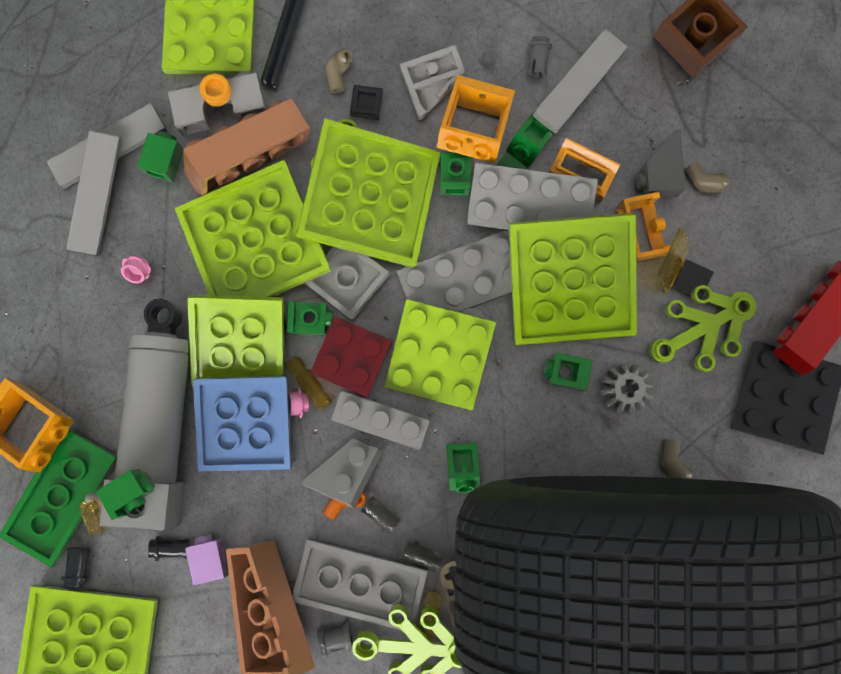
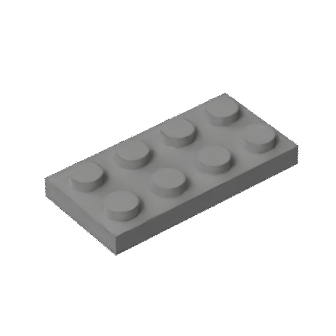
M475 163L467 224L509 230L510 222L592 216L598 179Z
M509 230L421 261L414 268L405 267L397 270L396 273L406 299L409 298L462 312L465 309L473 308L511 294Z
M308 538L292 596L294 602L401 630L389 622L390 610L396 604L404 605L409 611L408 618L415 624L428 569ZM401 613L393 614L398 619L404 617Z

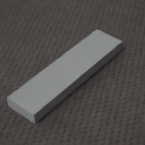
M604 29L535 110L533 117L557 134L623 55L628 46Z
M149 103L99 131V133L121 138L119 159L144 145L147 133L158 135L159 132H167V129L154 106ZM87 139L46 161L61 188L65 189L79 181Z
M88 131L66 250L99 256L121 144V138L118 136Z

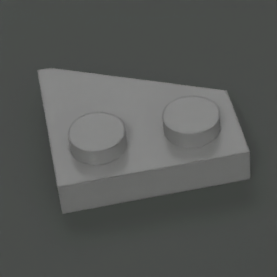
M456 45L400 64V71L419 120L423 119L453 89L457 75L465 76V69Z
M352 439L304 478L302 484L311 490L355 508L382 452L376 447Z

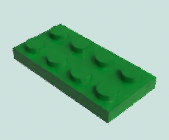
M68 429L66 437L60 441L51 455L49 463L40 473L34 474L2 528L0 538L47 566H56L91 506L85 502L86 495L89 492L96 493L95 491L102 488L104 479H107L117 462V455L75 431Z

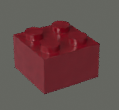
M335 316L310 373L369 399L393 342L386 337Z

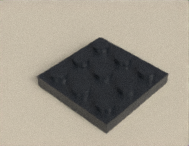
M759 341L753 342L731 429L824 455L841 387V365L822 360L816 369L801 376L772 353L776 346Z

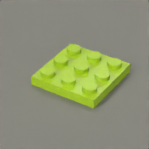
M165 0L162 71L165 74L199 75L252 73L256 0Z
M193 294L188 297L192 387L193 379L285 376L283 297Z
M407 298L384 388L473 411L496 321Z

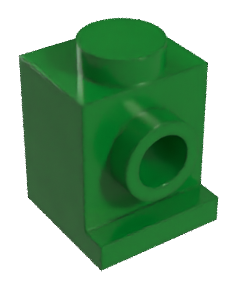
M449 151L441 153L440 195H470L472 157ZM451 166H461L462 170L455 173L451 170Z
M288 301L287 332L290 335H327V329L330 328L333 321V311H328L326 303ZM314 313V322L306 323L305 315Z
M555 353L552 359H546L543 376L549 377L547 383L549 385L586 391L588 389L593 360ZM562 367H567L570 370L568 378L560 375Z
M140 469L129 470L95 492L111 520H116L128 515L125 508L130 512L146 503L144 497L153 492L152 490L155 489V486L146 472L142 473Z

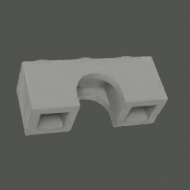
M241 72L236 74L234 78L227 79L232 88V95L226 104L233 106L234 114L239 122L248 114L256 113L257 115L267 110L262 84L257 73ZM182 85L177 87L175 91L168 92L174 124L182 136L211 130L209 115L215 106H211L204 101L200 94V85Z
M341 391L331 421L417 450L421 449L430 420Z

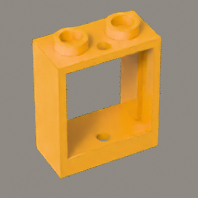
M457 75L440 127L437 148L473 157L481 161L495 163L515 90ZM457 106L500 117L495 137L491 138L451 127Z
M4 378L0 384V454L21 470L40 473L49 463L51 455L60 441L66 437L74 419L26 384ZM26 400L49 416L27 452L4 436L5 431Z

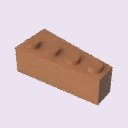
M292 98L284 102L276 101L267 110L257 115L256 113L248 114L239 123L231 127L228 125L220 127L212 136L203 140L198 138L188 143L186 148L183 149L185 175L197 195L201 197L219 186L223 187L232 183L244 171L252 174L259 170L269 156L272 160H276L308 140L310 127Z
M275 541L254 542L226 549L241 674H303L315 669Z

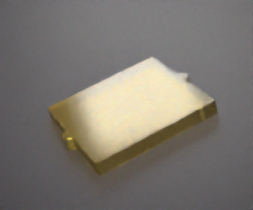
M682 228L678 229L657 275L659 287L665 293H669L690 248L689 236L686 235L685 229Z

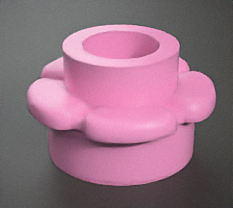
M130 256L122 261L121 273L126 280L138 284L149 278L151 267L143 257Z
M296 388L295 391H289L290 416L297 415L298 418H302L303 412L309 409L307 393H302L300 388Z

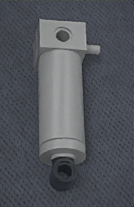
M159 298L150 301L144 309V320L148 324L145 335H130L115 478L104 479L105 486L129 470L140 469L142 473L146 472L150 476L155 489L144 497L146 500L145 507L141 505L130 512L125 508L128 515L116 520H111L98 495L89 492L85 498L86 504L101 506L99 526L167 530L179 526L181 523L185 482L176 481L190 343L188 340L177 338L176 329L182 322L180 309L168 300ZM163 309H168V319L164 323H159L157 319L158 313Z

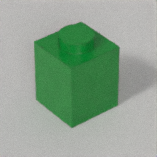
M159 132L158 135L147 133L137 167L145 175L174 183L183 155V147L178 143L177 138L165 132Z

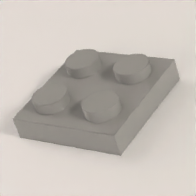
M332 247L326 254L332 271L306 282L305 285L353 321L390 274L367 255Z

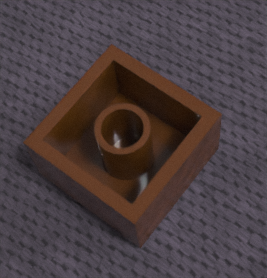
M686 0L662 21L653 37L694 79L733 45L748 26L723 0Z

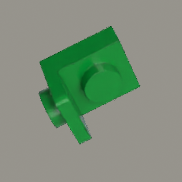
M534 113L523 123L506 148V152L527 167L532 165L554 134L533 117Z
M477 442L446 445L449 489L458 493H470L480 486Z

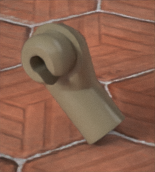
M343 48L335 52L325 66L330 92L333 94L341 93L345 90L342 75L353 60V54L349 49Z
M697 161L685 169V172L701 192L721 193L729 186L730 179L726 174L705 173Z
M665 439L661 462L663 470L670 478L692 479V470L686 467L678 458L681 442Z

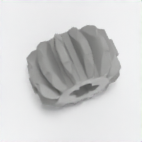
M626 363L619 364V371L614 367L608 370L611 378L604 377L601 380L603 384L609 386V389L601 390L600 394H609L611 397L606 400L605 405L609 407L616 403L615 413L621 414L625 408L628 415H633L635 407L639 410L646 408L642 399L650 401L653 398L651 394L645 391L646 389L653 388L654 384L651 382L644 383L643 381L648 377L649 373L644 371L637 375L639 371V365L633 364L628 369ZM621 386H632V391L628 392V397H626L627 393H622Z

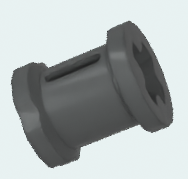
M349 622L343 623L342 627L329 630L317 629L318 644L322 657H328L329 653L347 649L349 652L352 651L353 636Z

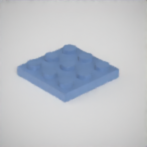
M288 375L193 379L198 472L286 470L292 468Z

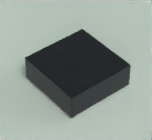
M354 85L350 116L379 120L383 88Z
M686 259L680 267L672 288L691 296V292L696 286H708L714 272ZM699 289L697 293L699 299H702L705 293L703 289Z

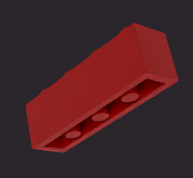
M840 260L826 273L829 276L826 283L821 282L811 292L810 297L813 300L809 305L804 304L794 314L793 318L796 322L791 328L787 326L776 338L779 344L772 353L801 376L816 369L841 336Z

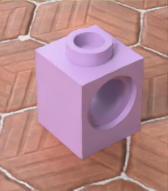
M212 534L200 536L193 539L194 544L185 548L193 586L222 579L229 575L222 537L213 539Z

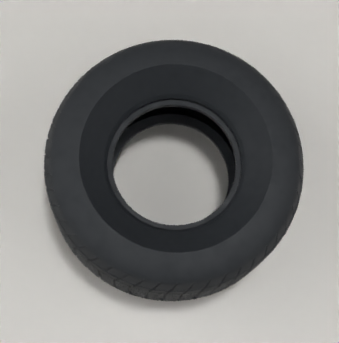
M545 476L489 482L472 490L466 496L456 521V528L458 530L455 532L454 643L457 658L464 674H841V508L830 499L806 490L748 482L628 476Z

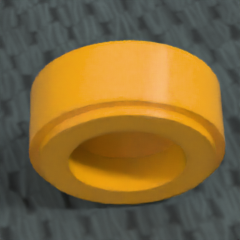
M213 73L205 76L199 86L201 96L211 106L226 104L232 95L230 83L221 74Z

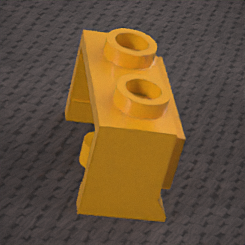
M566 138L549 173L581 177L561 167L567 155L579 161L583 166L593 168L605 174L606 177L602 185L597 184L595 202L600 203L621 164Z
M659 192L623 199L618 205L619 209L615 210V214L631 213V211L637 209L641 210L650 251L640 252L636 235V262L664 257L673 251L672 245H664L661 232L666 228V223L663 217L658 218L654 204L660 198Z

